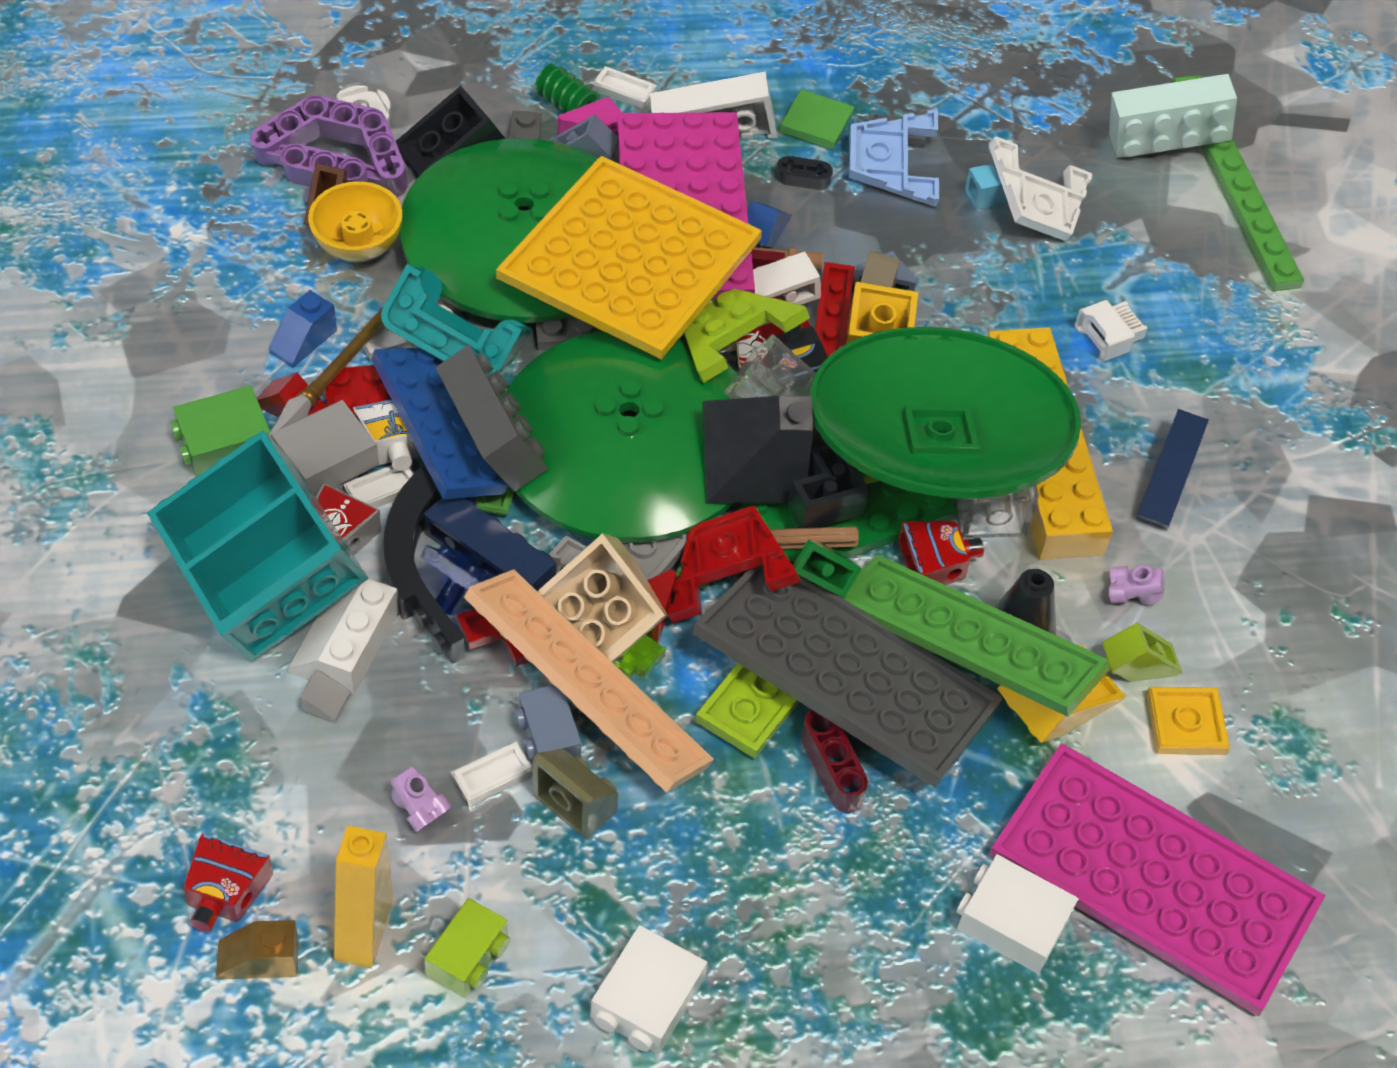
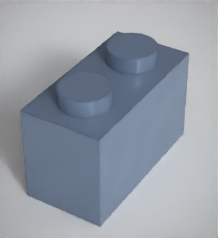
M554 685L519 693V708L514 709V716L518 730L525 729L527 739L523 741L528 760H533L537 753L563 748L573 757L575 755L581 757L582 743L565 694Z

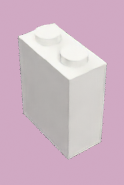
M996 854L991 865L988 866L983 863L973 882V884L978 886L975 893L971 895L967 892L963 897L956 912L962 915L957 930L1033 972L1040 974L1079 898Z
M639 925L591 1000L590 1017L603 1030L608 1032L616 1031L627 1037L629 1042L637 1049L645 1052L651 1050L659 1055L705 980L708 962Z

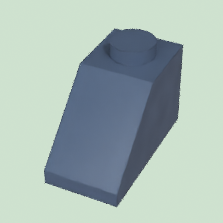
M593 115L553 137L552 141L581 149L598 158L603 156L612 160L616 153L615 148L618 136L596 115Z

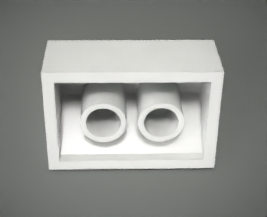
M367 579L321 612L290 663L288 673L310 680L314 671L318 670L349 689L351 695H354L399 614L397 588Z

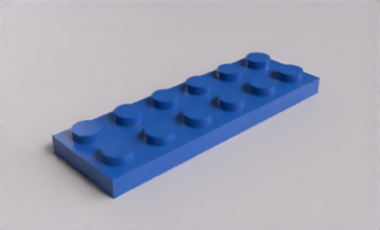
M422 348L374 349L371 360L443 499L505 494L508 484L483 459L435 368L442 363L441 359Z

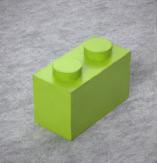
M468 897L424 958L425 975L459 996L466 998L472 988L478 989L487 977L489 971L487 967L494 957L500 958L507 949L510 942L508 920Z

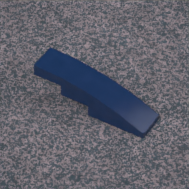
M1181 409L1177 410L1136 519L1168 530L1209 419Z

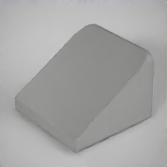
M315 670L300 697L302 711L336 723L351 695V691L325 673Z

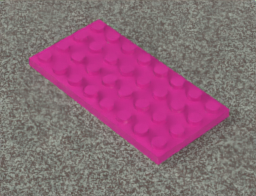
M737 112L617 113L620 165L748 224ZM751 252L712 299H716L721 293L733 289L755 294Z
M1063 743L1059 745L989 853L994 858L998 854L1079 898L1075 906L1258 1017L1264 1010L1326 896Z

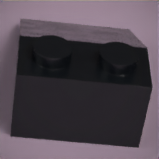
M460 85L395 142L399 152L420 176L435 162L459 149L486 141L506 138Z

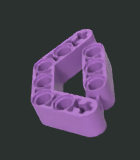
M311 95L256 127L250 134V141L257 161L263 165H283L287 179L293 183L311 187L315 163L347 170L348 182L374 183L388 189L395 196L404 193L408 187L404 161L387 119L379 109L321 95ZM323 136L365 146L372 165L365 164L356 157L306 145Z

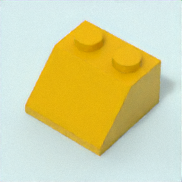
M856 282L845 345L853 340L876 332L914 327L918 292Z

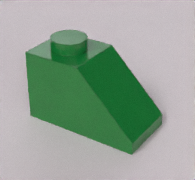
M808 539L793 564L798 575L845 598L862 570L861 567L838 551L819 541Z

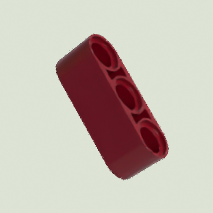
M810 710L805 717L801 738L802 744L834 807L843 813H855L863 806L868 786L867 775L843 729L817 712ZM814 729H822L825 732H817ZM828 758H835L840 762H832ZM843 788H851L856 792H847Z

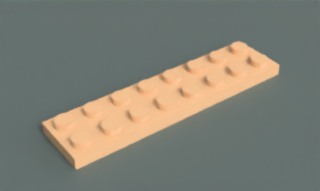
M514 569L469 587L464 598L475 610L484 616L504 638L508 639L529 662L533 663L555 687L561 690L574 703L577 709L588 716L600 728L603 734L615 742L626 753L627 757L642 768L652 778L653 782L666 793L709 768L714 758Z

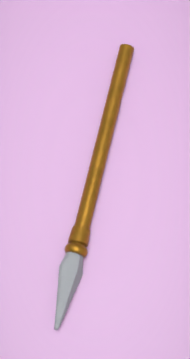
M383 307L316 380H313L304 390H301L297 397L288 400L269 434L270 438L272 433L307 417L310 407L316 404L317 400L324 393L325 388L384 325L381 319Z

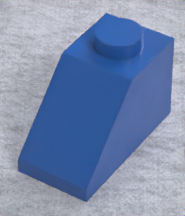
M751 200L747 209L748 224L762 230L761 240L755 247H773L789 223L792 214Z
M312 290L305 293L288 307L268 348L269 353L294 368L337 331L334 304Z

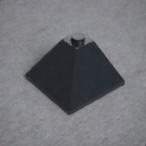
M768 396L703 401L705 503L788 504L792 481L808 477L813 436L812 396Z

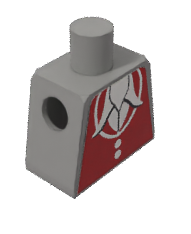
M325 483L321 486L316 499L353 555H356L380 533V510Z

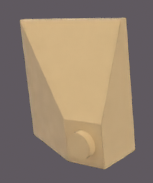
M603 533L537 591L612 663L668 616L641 568L617 537Z

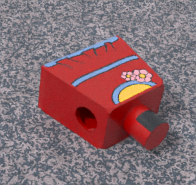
M954 521L902 523L898 544L906 567L939 583L949 585L962 581L966 578L970 559L982 558L984 556V546L981 538L964 540L958 524Z
M202 833L184 885L187 904L196 909L190 924L200 931L211 932L218 917L234 922L241 920L273 875L270 855Z

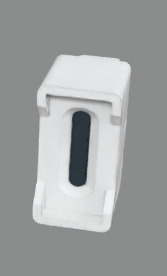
M1107 300L1082 308L1079 310L1075 322L1076 330L1087 334L1100 350L1099 359L1102 362L1129 353L1132 343L1143 339L1148 329L1128 307L1127 301L1111 306Z

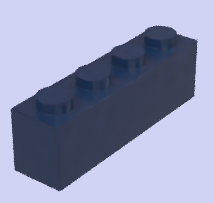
M468 497L441 498L424 513L425 535L486 579L514 569L538 591L556 575V562L548 553L537 550L521 534L513 533L503 526L497 517L492 514L488 515L476 507L475 503Z

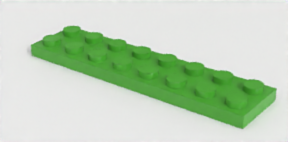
M878 554L860 571L847 595L843 598L890 632L1067 717L1071 715L1110 670L1109 659Z

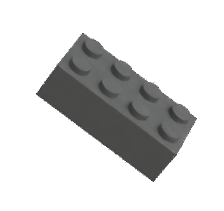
M468 345L435 367L483 459L514 492L548 470L542 458L546 454L544 448L536 437L531 438L530 433L534 430L523 414L519 416L518 414L521 406L511 392L506 393L505 389L509 387L506 379L499 370L494 373L492 372L494 368L483 352L477 355Z

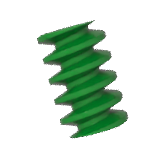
M552 63L544 67L535 82L537 94L545 98L547 102L552 103L555 108L560 109L562 113L600 100V94L597 91H592L589 85H584L582 80L576 79L575 75L570 72L568 73L564 67H556Z

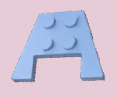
M938 109L927 110L926 114L915 116L914 113L904 114L902 119L888 121L887 118L851 124L849 131V178L931 206H938L939 178L908 175V135L937 137Z

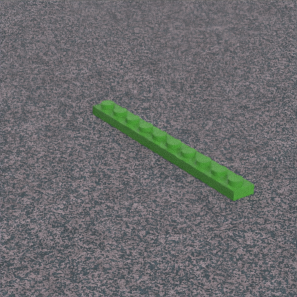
M1201 75L1176 77L1174 78L1173 82L1198 79L1202 77ZM1233 138L1231 141L1201 145L1272 291L1301 288L1304 278Z

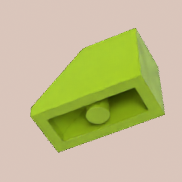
M1138 622L1102 642L1106 652L1104 657L1109 659L1110 663L1109 671L1129 682L1174 677L1183 673L1173 645Z

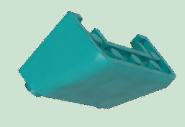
M406 264L383 306L381 319L384 326L443 361H446L469 345L477 355L482 352L486 355L494 368L492 370L493 373L497 370L501 372L524 345L532 329L512 319L500 322L495 330L485 328L483 331L437 305L443 292V283L435 273L419 265Z

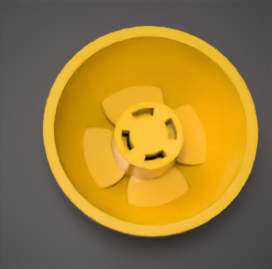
M360 181L347 182L327 189L315 199L309 210L308 222L313 237L328 254L347 262H365L381 256L394 244L402 225V207L397 197L380 185Z

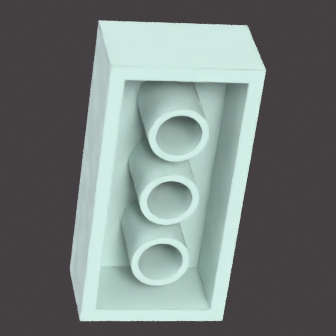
M1229 74L1112 92L1109 136L1116 159L1231 141L1237 96Z

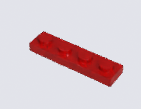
M824 262L821 297L819 298L815 331L823 344L827 357L844 346L846 342L855 266Z

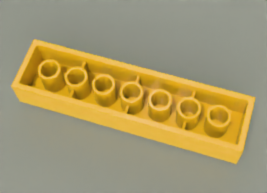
M1050 327L988 332V337L1008 343L1040 360L1068 386ZM1081 429L1077 447L1066 465L1044 482L1020 491L1039 560L1104 555L1113 533Z

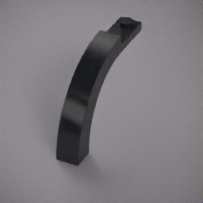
M424 464L401 488L387 517L383 542L386 579L389 586L397 588L399 613L403 620L414 616L421 629L427 628L432 635L431 640L437 652L441 655L445 653L451 663L454 664L465 658L464 638L422 581L415 564L417 544L425 529L424 513L442 498Z

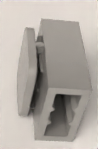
M343 400L271 434V439L293 462L315 497L324 483L343 492V484L359 478L360 474L379 465L377 443Z

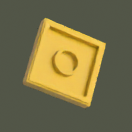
M1148 688L1146 696L1157 754H1228L1230 745L1218 688Z

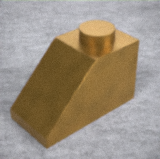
M295 920L254 921L219 939L217 980L297 977L299 938Z

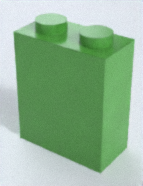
M251 385L174 406L175 421L170 422L175 441L182 440L183 446H179L185 466H192L195 477H198L212 467L219 459L229 455L243 445L247 439L257 435L262 430L268 436L270 434V429Z

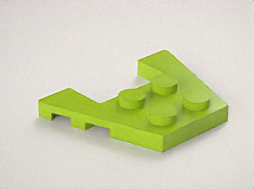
M733 289L721 293L715 300L708 303L684 333L700 379L705 383L728 369L725 358L718 353L719 350L767 321L772 322L787 333L808 320L810 316L807 308L803 305Z

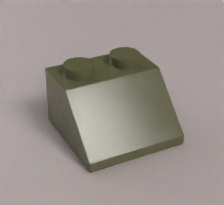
M564 748L537 753L533 757L532 795L584 839L588 840L617 812L618 792L615 786L608 779H600L594 774L581 757L576 755L573 757Z

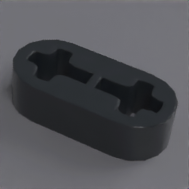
M794 156L782 157L777 162L776 178L784 185L823 190L831 184L833 168L827 162Z

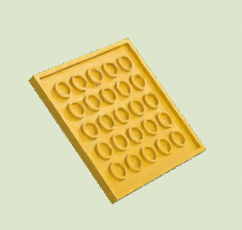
M600 156L496 269V279L662 360L761 240L762 230Z

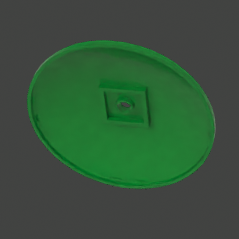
M529 138L486 141L459 149L443 157L417 178L403 201L402 225L399 235L400 244L407 263L422 266L435 273L443 283V292L440 298L461 310L477 316L500 321L512 319L520 323L547 322L572 317V315L496 279V269L597 161L598 157L566 144ZM527 206L531 209L523 211L518 209V207Z
M897 328L876 332L853 340L840 347L822 363L815 374L810 396H812L813 422L824 441L836 454L859 471L879 481L907 491L930 496L961 499L988 498L1012 494L1031 488L1052 477L1066 465L1077 447L1081 430L1079 407L1073 394L1063 380L1048 366L1027 352L1008 343L981 334L949 328Z
M604 331L584 334L568 339L541 353L529 362L509 385L506 393L511 392L521 406L518 414L519 416L523 414L534 431L530 433L531 438L536 437L544 448L546 454L542 458L548 467V470L515 492L532 510L551 523L588 538L597 539L603 533L617 537L621 543H642L659 541L685 534L699 523L720 516L734 504L705 503L702 402L753 398V395L745 382L729 365L728 369L703 383L686 339L679 338L661 360ZM631 410L638 415L635 417L623 416L621 413Z

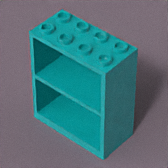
M264 430L247 439L243 445L229 455L219 459L212 467L198 477L188 481L185 486L168 498L161 500L157 506L147 512V515L220 636L251 662L369 579L293 462Z

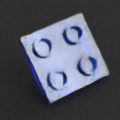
M426 545L419 556L448 577V580L436 597V601L448 615H452L457 603L470 586L497 576L485 568L479 569L472 565L474 560L457 549L453 551L444 545H441L439 549Z

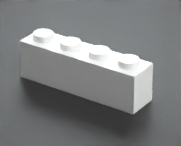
M805 251L753 269L755 294L770 298L778 297L783 301L799 305L821 297L820 275Z

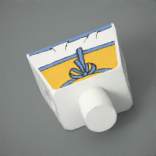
M392 400L353 407L355 417L377 443L379 465L392 463L395 470L402 471L412 465V458L420 456Z

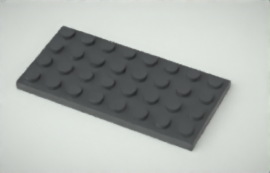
M763 565L748 570L695 622L692 634L935 788L996 712L1003 700L1002 696L921 646L890 632L840 596L800 575L801 582L770 591L765 582Z

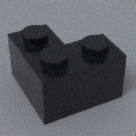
M825 443L811 447L808 477L792 481L787 507L799 528H819L863 515L869 489L859 471L842 459Z

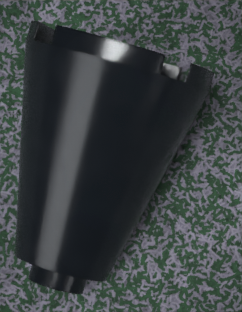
M1026 570L995 605V608L1056 635L1054 581L1043 570Z

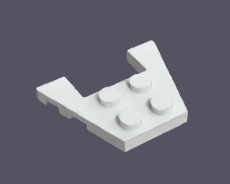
M995 136L989 142V149L1015 223L1066 241L1073 234L1081 211L1079 207L1081 201L1086 196V186L1092 179V173L1069 165L1063 171L1064 186L1022 171L1019 169L1018 145Z

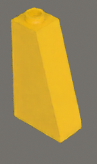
M347 825L336 858L334 961L373 969L394 900L387 833Z

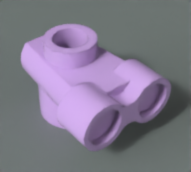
M1141 565L1135 569H1128L1127 566L1112 567L1110 569L1111 585L1109 586V598L1112 604L1128 602V599L1137 597L1140 603L1152 605L1162 599L1165 585V575L1162 568L1151 569L1147 565Z
M413 766L390 781L393 786L392 799L397 806L408 811L410 816L407 820L416 833L452 807L443 793L438 796L428 784L426 778L420 775ZM410 785L415 788L416 792L411 789Z

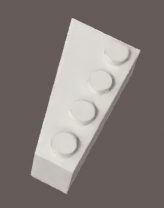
M766 71L650 93L652 113L737 112L741 139H753V134H767V138H778Z

